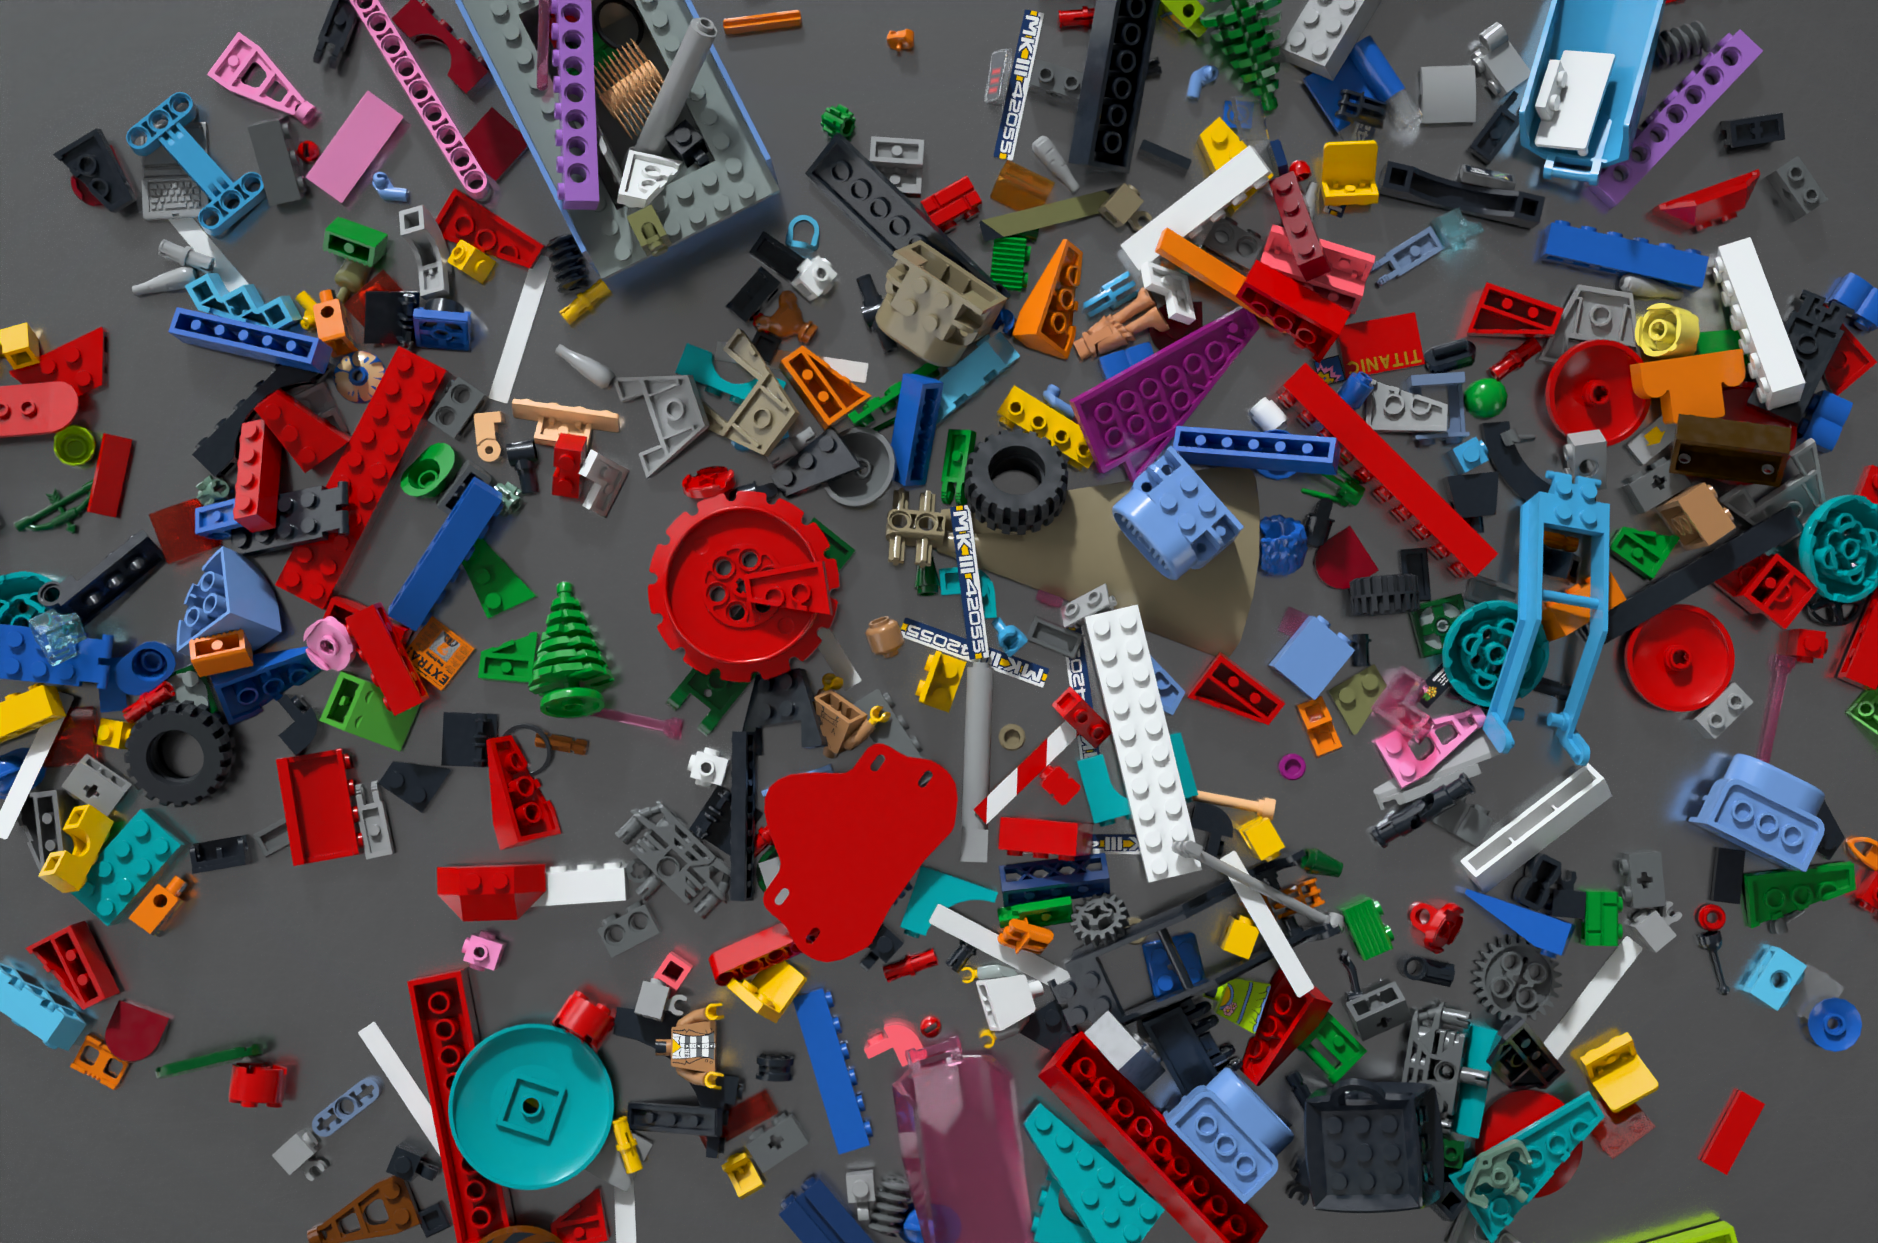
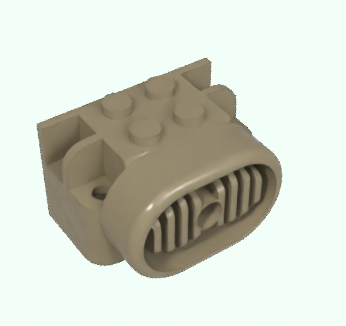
M919 240L894 251L892 256L898 260L895 266L886 273L885 289L887 294L876 313V323L888 337L924 361L940 367H953L959 363L969 344L988 334L1007 298L922 240Z

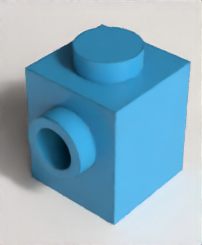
M1477 437L1446 452L1458 475H1462L1489 460L1486 456L1489 454L1486 445L1482 440L1478 441Z

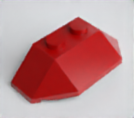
M1757 169L1659 204L1651 211L1654 216L1686 231L1696 228L1697 232L1713 226V221L1721 219L1722 223L1737 218V213L1745 208L1758 181L1760 171Z
M546 864L437 867V894L463 922L519 920L547 891Z

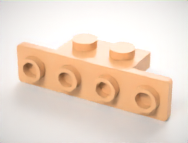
M513 399L512 401L513 416L515 418L538 421L534 435L535 444L555 446L560 433L587 436L588 451L592 429L619 432V414L611 411L589 410L580 406H561L557 403L547 404L534 402L530 399Z

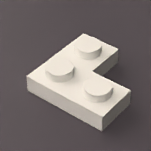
M1149 261L1140 266L1144 289L1165 296L1168 317L1170 319L1187 325L1196 320L1187 275Z
M590 450L579 474L590 479L594 484L582 506L605 518L629 470L605 456Z

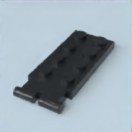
M1805 289L1799 298L1804 301L1799 312L1793 310L1785 325V330L1805 380L1800 401L1767 410L1765 402L1760 403L1756 388L1759 385L1756 383L1746 404L1750 408L1795 427L1798 426L1844 334V331L1840 330L1844 319L1851 320L1855 312L1854 309L1832 301L1829 308L1824 307L1825 297Z
M339 481L338 487L331 489L321 485L279 494L276 528L254 533L245 527L231 529V550L247 557L329 540V534L338 533L340 536H348L349 511L342 510V508L349 506V482Z

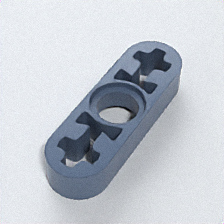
M367 1077L358 1082L314 1117L312 1121L313 1131L321 1137H327L336 1132L380 1097L382 1092L380 1082L372 1077ZM364 1084L366 1086L373 1085L375 1088L372 1091L373 1097L370 1094L361 1100L356 1097L365 1090ZM347 1099L353 1102L354 1111L352 1114H344L340 1110L342 1100ZM333 1114L338 1117L329 1124L330 1130L327 1127L324 1129L320 1127V1124H322L321 1117L324 1120Z

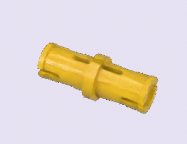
M600 278L583 293L579 292L576 295L577 298L560 310L559 313L571 325L582 314L592 311L594 309L593 306L609 294L611 290Z
M627 1116L612 1120L611 1125L617 1141L616 1150L621 1153L626 1174L643 1169L636 1149L638 1143L635 1138L633 1139Z

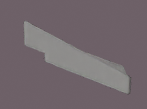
M1483 727L1472 733L1425 777L1403 789L1400 788L1395 778H1392L1375 788L1373 792L1380 810L1397 804L1401 805L1425 796L1443 784H1450L1458 779L1459 775L1463 772L1468 778L1481 774L1478 766L1479 762L1503 753L1497 751L1482 729Z

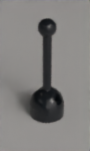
M1721 931L1704 932L1699 935L1702 947L1712 952L1720 983L1719 993L1724 996L1728 995L1730 988L1725 984L1717 953L1723 942Z

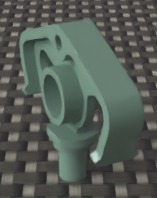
M1510 1140L1477 1156L1464 1186V1194L1469 1202L1487 1209L1488 1198L1484 1194L1477 1195L1475 1193V1188L1485 1182L1494 1188H1503L1505 1195H1513L1521 1203L1527 1200L1529 1195L1520 1187V1180L1517 1177L1513 1178L1512 1169L1506 1163L1511 1152L1517 1151L1520 1154L1519 1160L1522 1163L1533 1164L1527 1148L1521 1140Z

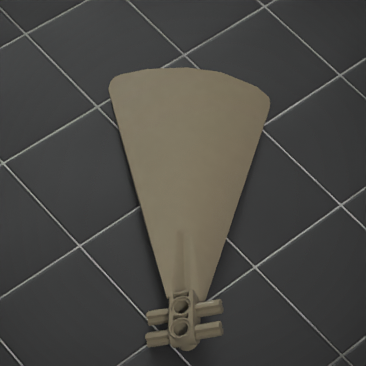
M1222 466L1195 471L1244 528L1230 545L1200 569L1190 568L1177 580H1170L1158 572L1126 537L1113 517L1112 507L1129 493L1133 485L1130 481L1067 490L1065 504H1063L1059 516L1054 517L1053 522L1048 526L1042 524L1041 530L1037 532L1026 531V535H1017V532H1010V535L1003 534L1002 530L998 528L993 531L987 528V522L980 523L975 518V513L971 512L977 565L979 568L1070 602L1106 584L1109 597L1113 595L1117 601L1114 610L1138 605L1144 630L1215 657L1219 652L1230 657L1242 638L1254 595L1259 561L1260 507L1256 478L1253 471L1249 468ZM905 488L893 491L892 510L887 513L885 531L886 540L889 541L888 562H892L895 566H898V563L903 564L905 545L916 546L915 565H920V568L931 566L932 548H937V552L956 559L950 509H943L941 513L935 512L936 494H931V491L920 493L918 511L908 510L909 491H905ZM895 525H901L903 528H897ZM921 528H928V529H930V530H929V531H925V530H922Z

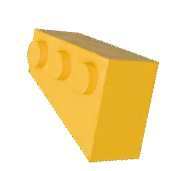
M1220 117L1208 126L1197 139V144L1212 174L1247 148L1244 142ZM1272 173L1269 176H1267L1269 181L1274 176ZM1269 182L1257 190L1255 187L1245 193L1248 197L1237 206L1233 204L1228 206L1230 216L1232 217Z

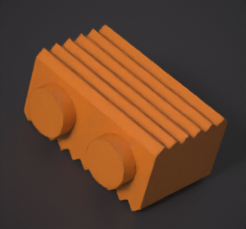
M241 628L238 631L223 632L222 635L220 633L217 635L213 634L211 637H201V639L196 638L189 641L191 662L199 677L254 665L252 647L244 630Z

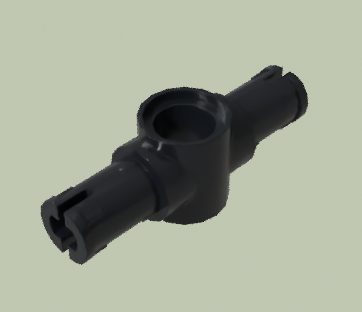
M871 274L858 277L856 281L864 300L861 310L869 330L872 329L873 333H876L883 353H892L898 350L897 343L878 327L875 319L876 313L884 299L878 294Z

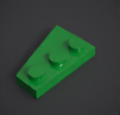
M477 538L473 544L475 550L468 561L463 560L462 564L487 619L538 597L483 538Z

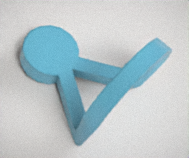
M808 215L795 217L789 224L785 244L799 249H818L820 227L817 221ZM806 220L813 225L814 235L811 245L806 242L793 240V228L797 222Z

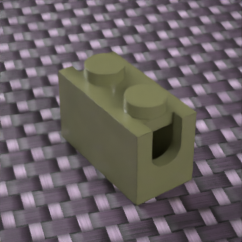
M652 204L627 216L647 257L650 255L657 257L669 250L668 246L672 245Z

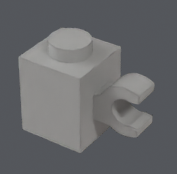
M1666 901V906L1660 907V914L1653 909L1640 910L1633 916L1632 919L1634 921L1628 925L1649 951L1658 952L1677 936L1669 925L1680 920L1682 914L1681 912H1676L1673 916L1668 915V909L1673 905L1671 901Z
M651 978L650 982L643 981L634 1013L638 1016L663 1022L666 1011L676 1016H683L684 1012L676 1010L675 1004L678 1001L687 1002L688 998L684 995H675L669 999L672 991L670 987H666V983L662 980Z
M303 1129L292 1136L272 1155L289 1175L301 1168L306 1178L310 1181L317 1178L312 1172L313 1166H317L322 1172L327 1169L324 1161L311 1159L320 1148L317 1146L318 1141L310 1132L305 1133Z
M874 1168L847 1170L848 1203L857 1202L858 1221L869 1220L868 1201L876 1200Z

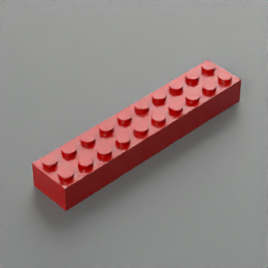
M398 346L326 485V488L331 489L338 487L339 481L349 482V506L342 508V510L349 511V535L340 536L338 533L329 534V540L295 546L275 583L277 587L323 610L327 609L331 598L339 594L428 422L431 407L435 402L439 401L452 376L449 371Z
M1306 362L1276 391L1279 395L1278 400L1287 409L1292 407L1299 414L1297 419L1306 428L1311 426L1317 432L1315 436L1337 438L1341 450L1339 461L1345 466L1349 464L1355 470L1354 476L1361 483H1368L1374 489L1373 495L1380 502H1387L1393 508L1391 511L1393 515L1401 522L1406 521L1412 527L1410 531L1420 541L1425 540L1432 547L1429 550L1439 560L1444 558L1451 565L1449 570L1457 578L1461 579L1463 577L1466 580L1476 577L1498 555Z
M463 968L414 978L407 981L456 1240L457 1243H478L496 1230L516 1225L509 1188L485 1178L466 1161L455 1143L449 1124L448 1101L452 1082L463 1060L480 1043L467 970Z
M1082 1031L1066 1040L1038 1075L1048 1088L1197 1243H1258L1269 1227L1247 1203L1244 1204L1167 1125L1164 1116L1111 1064Z

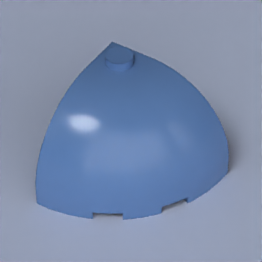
M222 546L202 567L204 574L197 585L192 583L184 601V604L188 607L184 621L179 620L177 652L190 656L189 641L191 639L211 637L213 634L217 635L218 633L222 635L223 632L238 631L240 628L244 630L253 652L282 632L277 599L269 582L260 570L243 555Z

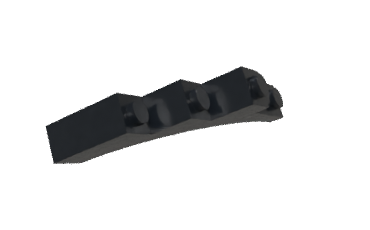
M617 1007L613 1034L637 1040L655 1049L656 1039H671L672 1027H676L678 1020L683 1016L665 1013L663 1022L638 1016L634 1013L635 1009ZM718 1076L715 1083L717 1086L722 1087L720 1090L690 1083L697 1095L700 1106L722 1108V1128L723 1126H728L730 1110L725 1109L726 1104L737 1105V1100H742L744 1084L740 1083V1078ZM707 1136L706 1157L718 1159L719 1153L724 1154L726 1137Z

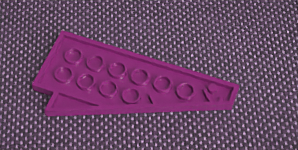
M1239 306L1069 400L1098 472L1104 474L1114 467L1123 464L1129 481L1134 483L1136 478L1155 461L1174 437L1176 426H1182L1258 331L1260 327L1255 314Z

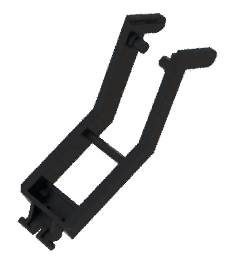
M1304 849L1282 853L1274 860L1264 861L1247 870L1250 876L1280 890L1277 872L1284 868L1301 864V858L1306 856ZM1230 879L1181 905L1124 928L1125 935L1118 934L1117 942H1114L1112 939L1108 940V946L1106 947L1101 942L1097 948H1094L1091 942L1087 946L1084 945L1075 949L1071 959L1065 964L1070 978L1059 984L1056 983L1055 979L1047 982L1057 1004L1059 1005L1064 1002L1068 1004V1007L1061 1010V1013L1071 1034L1078 1031L1076 1024H1081L1090 1019L1093 1025L1107 1011L1123 1026H1126L1188 997L1194 998L1218 988L1273 959L1274 955L1270 948L1266 947L1251 955L1249 960L1243 959L1213 976L1192 983L1166 927L1181 922L1236 894L1237 891ZM1294 915L1282 920L1286 929L1284 934L1291 948L1301 943L1324 940L1342 931L1339 924L1331 925L1330 922L1302 927V925H1298ZM1157 932L1182 988L1124 1012L1098 956Z

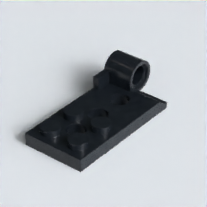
M142 529L137 534L132 535L116 551L109 553L101 563L78 581L70 575L61 583L56 581L45 583L38 591V600L54 616L63 617L70 614L85 627L169 558Z

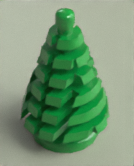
M1206 0V1L1209 2V3H1213V2H1219V1H1224V0ZM1231 0L1232 5L1228 6L1227 10L1222 12L1221 10L1215 11L1201 18L1200 21L1206 28L1216 27L1222 22H1225V24L1232 23L1231 26H1222L1212 31L1210 35L1216 42L1223 41L1228 37L1230 39L1237 38L1236 41L1227 42L1219 48L1224 55L1247 51V53L1240 55L1238 58L1231 59L1229 62L1234 69L1251 66L1252 69L1239 74V76L1245 83L1256 81V85L1250 87L1249 90L1253 96H1261V104L1264 111H1273L1278 107V101L1273 91L1279 88V79L1270 80L1269 76L1280 71V62L1266 64L1265 61L1278 56L1281 45L1273 47L1270 45L1262 48L1261 46L1266 45L1269 41L1279 39L1281 37V27H1275L1269 31L1267 29L1262 30V27L1266 25L1271 26L1282 19V10H1272L1266 15L1257 13L1259 10L1264 9L1267 11L1282 3V0Z
M560 582L556 586L558 598L552 601L550 607L553 613L547 615V629L545 632H542L541 641L543 643L540 644L536 652L537 660L532 668L533 675L529 680L528 688L530 687L529 691L533 694H539V696L543 697L540 700V710L543 714L556 718L583 717L595 714L605 707L602 692L608 689L615 680L608 669L605 657L601 655L599 643L594 639L591 640V638L595 637L593 630L589 626H585L588 622L584 613H580L582 607L578 599L572 597V584Z

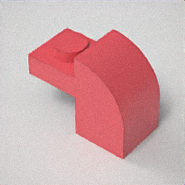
M671 951L655 973L654 978L662 980L666 983V987H670L672 991L669 999L675 996L694 966Z
M901 1022L885 1024L884 1030L887 1036L883 1037L881 1033L867 1040L868 1045L864 1047L868 1059L894 1048L902 1067L927 1055V1051L918 1033L911 1026Z

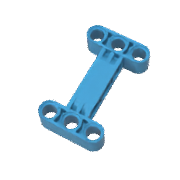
M176 92L131 127L127 132L126 140L132 151L138 156H148L161 145L211 200L199 212L198 220L208 235L218 236L264 200L267 195L261 175L255 172L244 174L234 183L185 130L184 127L196 117L197 111L188 94ZM181 103L189 104L188 109L184 112L176 111L177 106ZM167 120L168 124L165 128H155L158 121ZM138 137H147L144 145H134ZM253 182L261 184L256 192H249L247 190L249 184ZM232 199L240 201L239 206L235 209L226 207L227 203ZM211 216L219 217L218 223L214 226L206 225V220Z

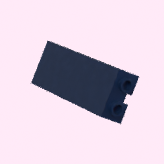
M822 1175L816 1179L813 1176L801 1185L803 1190L797 1196L791 1194L780 1204L782 1208L779 1211V1216L802 1243H879L863 1223L858 1221L857 1216Z

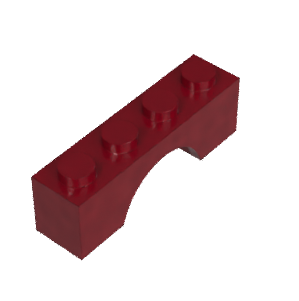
M410 0L391 20L414 44L423 41H437L447 46L451 54V66L447 76L471 100L493 78L488 71L489 68L485 60L481 56L476 59L470 53L472 47L462 37L457 40L451 34L454 31L453 28L443 18L438 21L432 15L435 11L425 0L421 3L418 0Z
M1294 171L1268 181L1296 263L1306 282L1331 272L1324 248L1313 225L1303 188Z

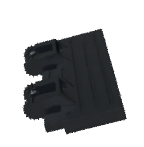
M1191 997L1142 1020L1145 1030L1182 1096H1187L1197 1086H1206L1226 1067L1231 1068L1235 1072L1243 1066L1240 1058H1235L1216 1066L1217 1063L1232 1056L1236 1050L1231 1044L1219 1048L1210 1031L1198 1036V1034L1216 1026L1219 1019L1216 1014H1211L1193 1023L1192 1020L1206 1014L1212 1009V1006L1207 1000L1195 1005Z

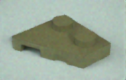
M1372 664L1330 688L1327 692L1351 734L1355 735L1359 732L1388 686L1375 664Z

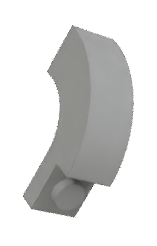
M424 205L399 211L400 235L410 245L418 266L420 296L428 300L449 294L448 275L453 274L452 265L447 262L450 257L449 251L434 217Z

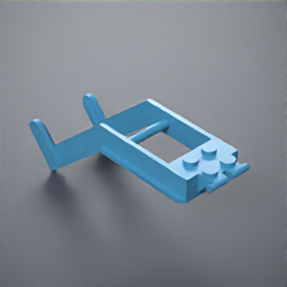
M1547 470L1545 478L1551 479L1549 492L1539 491L1520 507L1517 623L1482 729L1499 753L1508 754L1511 748L1514 747L1515 741L1507 725L1512 720L1522 721L1524 719V708L1514 707V703L1542 620V600L1590 608V633L1564 711L1560 714L1549 713L1547 716V725L1557 727L1556 736L1575 764L1586 766L1590 759V747L1575 728L1608 633L1610 504L1595 501L1597 488H1600L1601 480L1576 476L1575 484H1573L1571 474ZM1544 527L1591 535L1590 597L1542 589Z

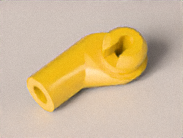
M302 291L295 298L305 310L303 320H300V325L304 330H315L317 327L313 306L317 303L306 291Z

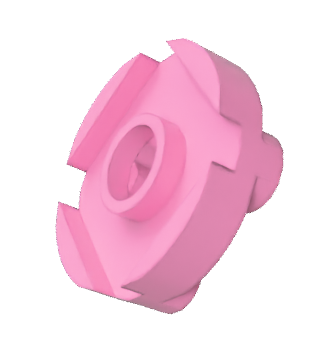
M332 616L314 622L306 629L303 636L304 641L307 640L308 648L306 653L309 659L323 670L334 669L341 671L351 664L355 658L356 649L358 648L355 638H351L346 627ZM328 641L333 645V648H328Z

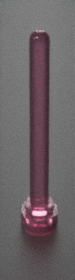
M539 0L537 88L540 91H544L548 87L550 0Z
M1775 654L1773 661L1777 674L1759 760L1769 763L1787 676L1788 673L1791 674L1792 669H1795L1797 658Z
M607 708L589 715L663 731L664 735H668V738L675 740L680 739L683 729V719L675 717L663 721Z

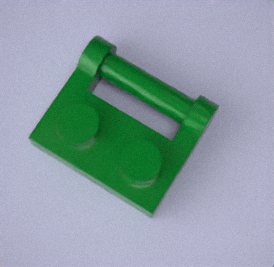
M1329 1012L1326 1013L1315 1030L1296 1048L1299 1052L1303 1051L1327 1075V1080L1331 1084H1335L1367 1052ZM1315 1038L1341 1062L1337 1068H1334L1310 1044Z

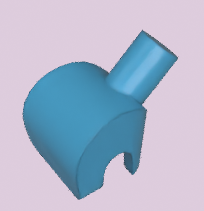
M1000 617L992 621L991 624L999 633L997 635L999 645L1004 649L1009 658L1028 641L1023 632L1014 625L1006 626Z

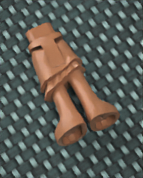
M1142 287L1138 292L1137 298L1114 315L1111 313L1107 317L1104 315L1087 332H1083V337L1073 342L1081 359L1085 360L1092 355L1097 357L1098 354H1105L1121 346L1129 345L1128 341H1136L1134 335L1147 328L1154 327L1160 332H1165L1170 328L1161 311L1157 308V303L1151 292ZM1144 310H1149L1143 316L1139 317L1126 326L1122 325L1125 321L1139 314L1140 312Z

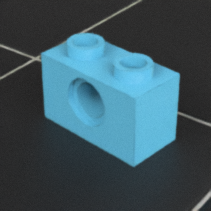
M1771 946L1743 988V991L1768 1008L1778 1011L1779 1008H1783L1790 999L1789 993L1794 985L1797 986L1805 976L1803 971L1807 965L1781 948ZM1776 973L1781 975V983L1778 986H1774L1772 983V978Z

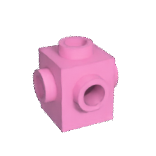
M481 930L480 934L474 933L471 935V938L467 937L464 942L462 953H465L463 961L469 962V967L475 970L485 971V968L494 971L499 968L507 942L495 939L496 934ZM481 947L484 949L485 954L481 952Z

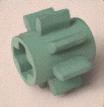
M210 475L196 486L199 490L196 498L204 506L231 500L228 496L231 487L228 486L222 477L214 480L213 476Z
M507 482L505 485L499 483L493 487L502 493V503H504V506L499 514L502 516L506 512L509 515L514 514L522 504V499L519 497L522 491L510 482Z

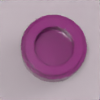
M1286 754L1280 759L1278 770L1283 778L1298 780L1306 771V763L1297 754Z

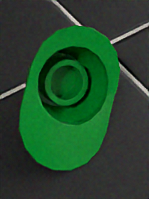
M436 443L424 450L403 472L401 488L404 493L413 497H421L422 499L433 498L441 494L446 487L447 476L455 463V452L452 447L446 443Z

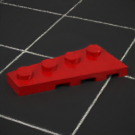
M454 188L435 220L444 239L457 244L460 240H463L483 253L533 269L546 247L457 188Z

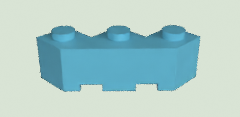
M207 273L185 285L197 309L206 313L279 330H284L302 320L290 295L280 296L264 304L254 284L242 285L229 293L218 273Z
M1001 332L993 337H990L989 334L983 337L976 344L978 346L977 349L962 361L960 360L957 365L948 367L949 372L939 379L944 384L936 426L949 418L963 403L977 395L991 380L1006 371L1020 357Z
M0 963V1011L10 1017L14 1024L26 1028L42 1039L46 1046L55 1050L59 1047L69 1051L87 1025L80 1014L73 1009L55 1003L47 990L25 982L15 968Z

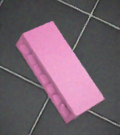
M367 91L305 178L342 203L404 116L370 91Z

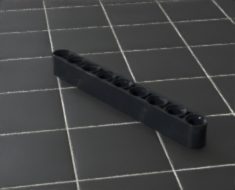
M1788 506L1629 596L1626 598V601L1608 611V633L1604 644L1802 532L1804 527L1792 507ZM1590 622L1579 628L1586 641L1590 633Z

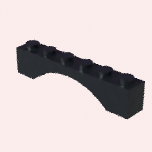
M1388 161L1384 165L1378 187L1379 194L1531 229L1540 223L1545 202L1544 196L1522 191L1492 189L1464 184L1430 174L1414 166Z
M329 361L325 374L276 364L271 369L272 374L265 381H259L253 387V393L246 400H240L234 406V412L228 418H223L215 425L214 429L216 431L209 438L204 437L195 446L197 450L192 455L214 477L224 478L237 465L242 423L251 422L258 415L254 410L256 405L279 388L287 392L302 386L316 385L334 365Z

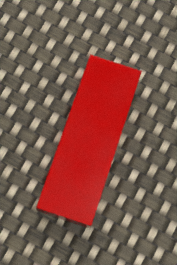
M103 433L87 512L116 518L132 439Z
M1738 1090L1701 1161L1727 1175L1765 1104Z

